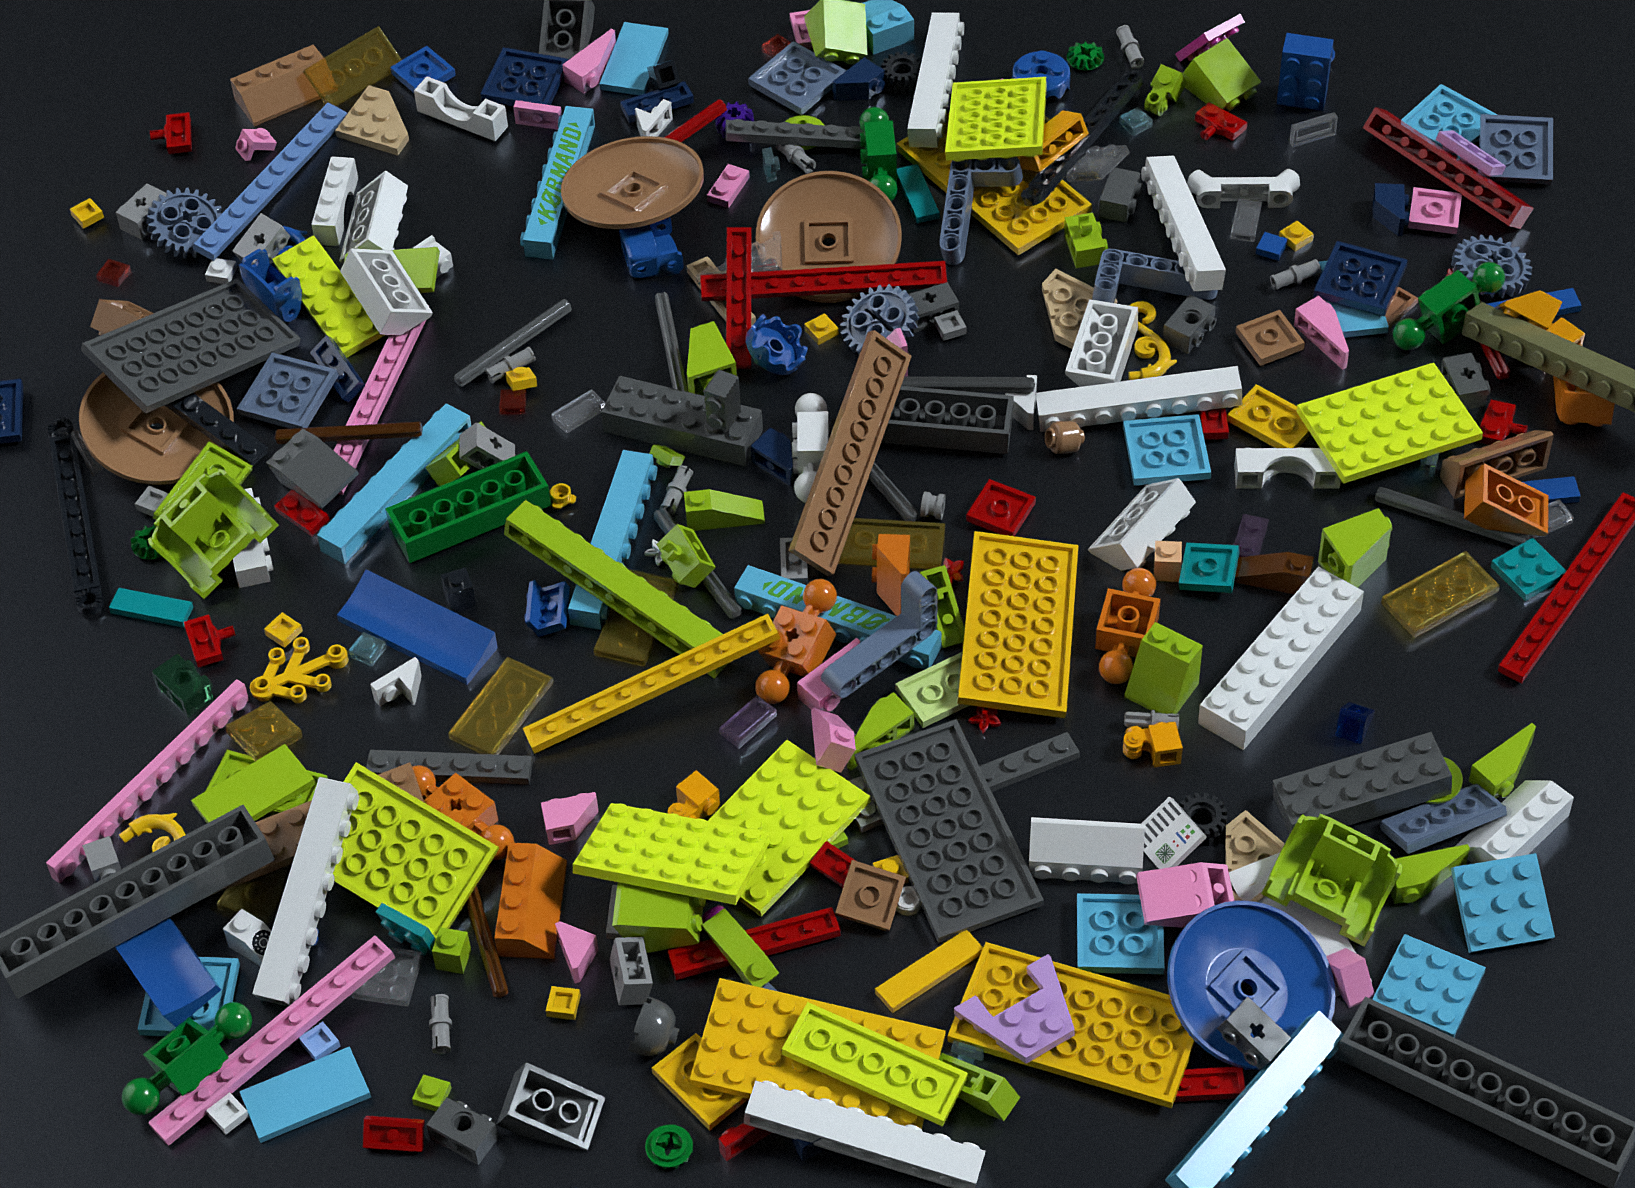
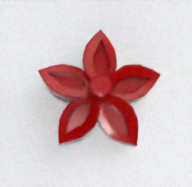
M945 558L943 565L946 566L951 586L954 580L963 581L964 578L960 571L963 569L964 561L958 560L953 562Z
M977 706L978 715L968 720L971 724L980 723L979 727L982 733L988 729V726H1001L1000 720L997 717L998 709L993 708L986 710L984 707Z

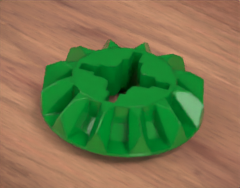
M1086 41L1084 44L1076 42L1075 46L1069 47L1067 53L1068 63L1079 70L1095 69L1104 60L1102 47H1096L1095 43L1087 44Z
M144 525L143 530H135V536L131 538L133 553L142 559L161 557L150 545L148 547L147 544L148 539L152 538L156 528L155 525L149 528Z
M663 1125L649 1134L645 1144L646 1155L653 1165L661 1166L664 1170L667 1167H675L677 1169L683 1162H688L689 1156L693 1153V1141L690 1134L684 1128L677 1125ZM672 1139L675 1149H672L667 1156L663 1147H667Z

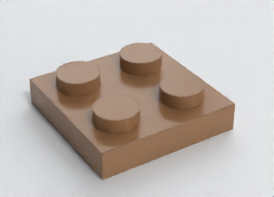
M1280 310L1236 326V334L1260 366L1304 349L1305 342Z
M852 860L835 915L889 932L906 877Z

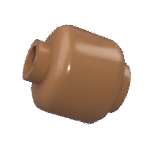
M1074 421L1053 422L1045 432L1046 446L1055 454L1076 453L1085 439L1084 431Z

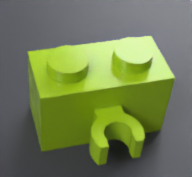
M1093 213L1065 217L1064 236L1075 267L1099 265L1102 252L1108 249L1107 240L1102 239L1100 222H1096Z
M676 524L656 544L661 552L662 560L669 565L673 572V579L680 585L695 588L716 568L696 533L691 528Z

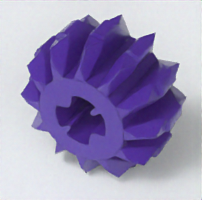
M727 102V110L715 119L717 133L722 134V137L726 138V120L741 119L743 121H754L752 109L747 108L746 104L739 105L738 102L735 104Z

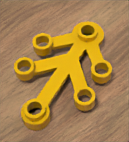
M298 637L293 641L294 652L284 673L275 676L279 665L285 662L286 657L283 649L273 648L268 653L270 662L263 676L257 677L251 682L250 692L259 701H268L274 696L291 699L295 703L304 702L307 698L304 686L316 688L319 692H326L332 686L330 677L327 674H319L316 677L308 676L307 674L327 665L334 669L343 668L349 661L347 650L343 646L335 644L329 647L325 655L300 665L304 655L309 652L310 645L307 638ZM286 683L298 684L292 686L291 688L282 686Z

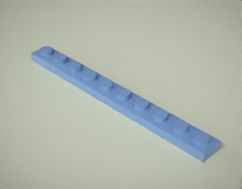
M328 102L197 239L193 250L214 261L332 136L347 115V112Z

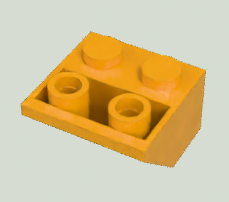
M1539 290L1507 300L1495 308L1504 311L1506 315L1522 319L1547 330L1554 320L1562 301Z

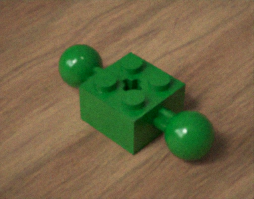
M871 107L862 113L859 120L862 130L860 132L861 147H865V149L860 150L861 164H866V166H862V174L865 180L877 186L890 201H893L897 195V153L893 120L889 121V117L883 109Z
M1494 262L1482 263L1475 269L1473 281H1470L1457 270L1451 275L1446 276L1433 288L1426 290L1418 297L1422 317L1418 320L1413 318L1403 319L1394 327L1393 339L1396 345L1404 350H1414L1423 343L1425 331L1427 330L1443 345L1460 334L1463 330L1465 314L1480 304L1478 294L1481 292L1492 294L1503 287L1505 273L1502 267Z
M238 1002L224 1004L218 1009L214 1019L215 1025L209 1030L188 1017L145 1052L143 1056L156 1073L149 1079L136 1078L126 1084L122 1092V1103L126 1110L138 1116L151 1113L159 1104L160 1092L168 1085L182 1096L194 1091L199 1086L200 1081L209 1074L217 1072L229 1058L219 1043L225 1038L239 1039L248 1033L252 1025V1015L249 1009Z

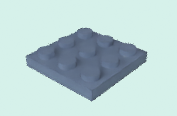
M793 41L749 77L748 82L749 86L803 115L833 89L832 81L846 72V70L830 61H826L824 58L816 57L814 52Z
M1481 114L1479 148L1506 166L1502 175H1493L1488 178L1494 182L1552 185L1553 118Z
M272 352L237 408L238 413L242 416L290 429L307 428L338 378V372L333 368Z

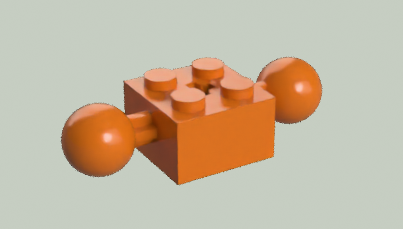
M1134 568L1126 573L1122 581L1123 591L1108 588L1096 629L1095 649L1108 651L1099 662V672L1102 678L1111 684H1122L1130 678L1133 669V661L1130 656H1137L1141 640L1155 622L1158 623L1161 599L1151 597L1156 589V580L1153 574L1144 568Z
M815 579L806 585L803 591V601L806 607L803 612L781 605L776 614L773 624L779 633L780 639L758 649V652L768 666L774 667L773 670H767L760 674L756 680V694L763 702L777 704L787 697L790 690V684L787 679L789 672L805 677L822 664L837 635L826 619L818 617L820 613L829 611L837 600L836 589L829 581Z
M421 765L412 766L423 799H425L424 802L498 846L499 850L492 860H502L507 857L509 843H514V837L505 826L494 825L498 821L495 802L457 773L453 774L438 788L436 786V778L430 769Z

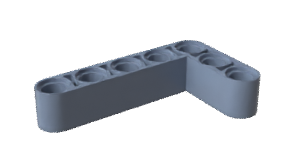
M1014 156L1009 159L997 157L987 160L965 159L960 162L952 160L940 235V248L945 263L957 265L965 257L974 187H1012L1020 184L1023 174L1018 157Z
M1106 249L1101 255L1092 300L1114 303L1119 284L1184 296L1192 295L1206 300L1216 298L1218 290L1193 291L1190 282L1186 281L1185 271L1183 267H1180L1179 261L1117 249Z
M917 571L907 575L901 584V614L830 664L822 673L821 681L837 696L845 698L927 639L937 627V588Z

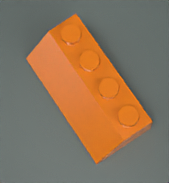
M509 843L494 938L497 954L500 957L555 958L557 944L555 923L560 922L568 863L564 858L538 844Z

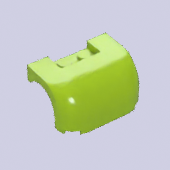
M219 468L218 472L209 476L204 473L154 522L156 528L148 542L153 549L190 584L189 586L205 599L223 581L217 574L241 550L245 549L254 538L261 543L279 525L228 473Z
M1320 814L1319 817H1306L1302 815L1287 838L1261 894L1285 907L1292 900L1341 925L1338 934L1365 947L1374 931L1379 913L1401 875L1402 864H1398L1389 854L1391 849L1328 816Z

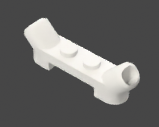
M1290 169L1284 170L1276 177H1210L1203 171L1196 170L1188 177L1187 185L1190 192L1196 195L1197 204L1203 208H1220L1221 201H1267L1268 208H1282L1292 203V193L1299 189L1300 179L1298 174Z

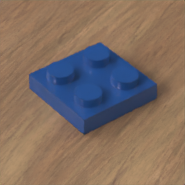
M428 46L390 67L391 74L413 93L426 76L443 83L456 76L455 69Z

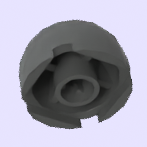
M649 996L647 997V1001L643 1004L633 1031L636 1036L634 1041H630L629 1052L652 1057L663 1053L668 1044L674 1046L680 1029L675 1027L676 1017L673 1010L666 1003Z

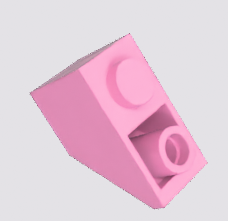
M595 792L580 793L576 796L562 799L555 798L541 803L549 845L576 840L599 812Z

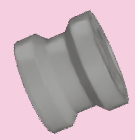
M925 491L922 497L920 516L925 518L927 516H934L936 519L942 520L945 509V494L935 496Z

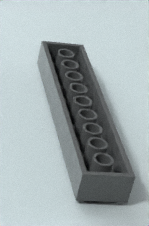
M243 804L0 934V969L14 995L19 999L273 862L275 859L266 838Z
M1366 996L1340 1041L1337 1059L1608 1188L1615 1187L1635 1147L1634 1121Z

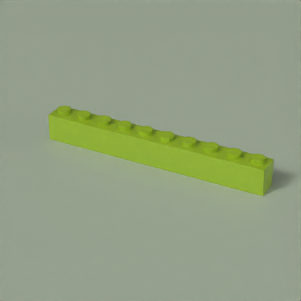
M525 500L506 518L504 535L679 655L723 635L713 628L709 622L691 613L687 607L669 598L665 592L659 591L650 585L643 577L635 575L625 565L616 562L606 555L602 549L594 547L581 535L566 528L559 520L553 519L544 513L540 507ZM727 663V664H725V665H723V666H721V667H719V668H717V669H714V670L708 672L707 674H709L711 677H713V678L715 679V677H716L729 663Z

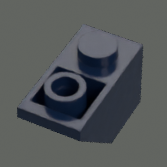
M1375 183L1373 218L1397 236H1402L1404 226L1409 224V212H1405V209H1408L1409 195L1404 192V184Z

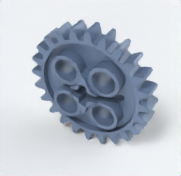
M176 188L175 194L167 190L166 197L160 194L158 201L153 200L152 207H149L146 224H148L147 231L152 233L151 240H158L157 247L165 245V253L171 249L174 250L175 257L181 252L185 259L188 253L197 258V252L193 250L194 243L222 214L221 206H215V199L208 201L207 193L198 196L199 191L197 189L192 194L189 188L185 189V193H181L180 189Z
M1480 235L1478 240L1474 236H1471L1469 241L1463 239L1462 244L1458 243L1451 266H1454L1453 273L1459 270L1470 281H1473V273L1480 264L1494 262L1500 265L1505 273V283L1495 293H1498L1501 298H1504L1505 293L1512 297L1514 292L1519 294L1521 289H1525L1532 275V267L1529 266L1531 261L1525 259L1526 253H1518L1520 247L1512 248L1510 247L1512 242L1502 243V238L1495 241L1492 235L1489 236V239H1485L1483 235Z
M890 284L887 285L885 290L879 285L875 292L870 287L869 294L867 295L861 292V299L853 298L852 301L855 305L853 307H846L849 314L842 315L845 322L840 324L843 329L841 335L853 353L857 352L859 355L868 332L875 330L886 338L895 329L901 328L904 338L906 336L913 337L911 329L918 328L915 321L919 320V316L916 313L919 310L913 298L909 296L906 290L902 291L899 286L893 290ZM867 311L873 313L877 319H873L871 314L867 313ZM883 324H886L887 327H888L890 330H892V332H889L887 329H885V327L883 326Z

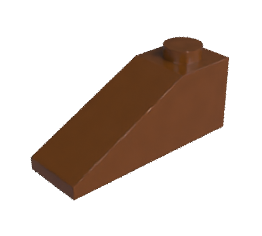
M1291 552L1239 557L1234 582L1295 594L1311 576L1314 557Z

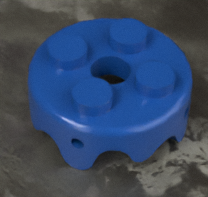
M1043 50L1028 53L1019 58L1013 66L1012 79L1046 77V99L1050 96H1056L1059 99L1063 96L1066 89H1070V67L1062 57Z
M762 314L746 335L747 349L754 362L765 370L778 375H789L795 372L805 361V355L808 350L806 346H801L799 342L802 333L801 327L798 324L785 325L778 316L766 320V316Z

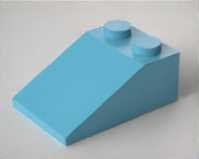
M869 0L863 3L865 4L867 47L873 55L914 40V19L903 5L894 0Z

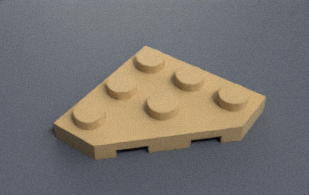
M368 85L335 130L336 137L395 155H399L409 141L408 132L390 92Z
M1057 269L1042 283V293L1055 341L1073 349L1089 299L1092 300L1094 287Z
M1245 810L1226 825L1225 865L1228 866V871L1231 872L1281 852L1285 843ZM1232 886L1234 901H1243ZM1260 892L1250 901L1259 902L1265 896Z

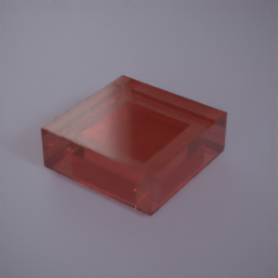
M776 34L762 45V52L773 58L791 42Z
M108 259L97 273V279L100 282L119 287L131 272L130 265Z
M512 389L501 390L500 414H525L526 389L516 391Z

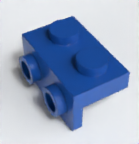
M535 580L529 582L524 620L527 627L531 628L538 637L566 629L570 586L565 581L541 588Z

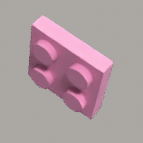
M1414 187L1408 228L1457 234L1462 194Z

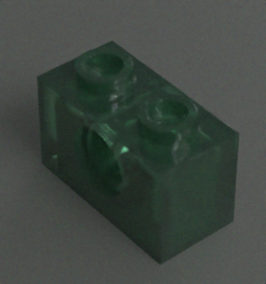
M178 653L152 671L156 687L187 718L214 700L211 691L213 685L208 677L205 675L200 676L194 664L188 659L185 661Z

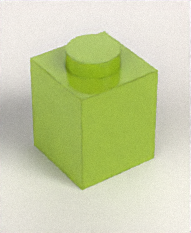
M440 927L432 949L436 969L464 974L471 953L468 932Z

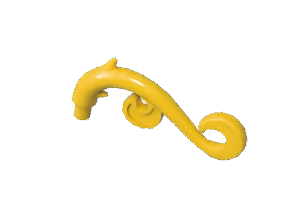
M1144 301L1134 302L1129 306L1138 307V313L1146 315L1142 319V323L1138 321L1137 330L1145 337L1136 340L1134 345L1135 354L1143 359L1151 358L1155 354L1156 349L1159 358L1152 366L1148 364L1146 368H1140V371L1128 372L1129 380L1162 376L1172 365L1177 363V360H1171L1170 350L1166 342L1158 334L1145 326L1156 317L1154 306Z
M177 813L141 816L128 824L129 827L121 832L119 836L126 843L136 835L139 837L145 832L151 834L153 829L165 830L172 835L174 841L186 834L183 828L173 820ZM162 836L156 839L152 845V851L155 852L171 842L170 838Z

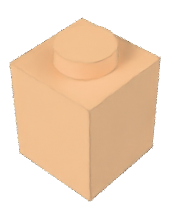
M1155 541L1153 576L1156 581L1179 582L1182 542Z

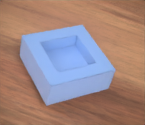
M323 1021L299 1037L300 1044L314 1061L329 1055L341 1047L339 1040Z

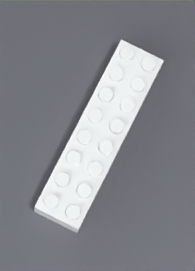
M1318 566L1200 704L1198 724L1244 750L1359 614L1364 591Z

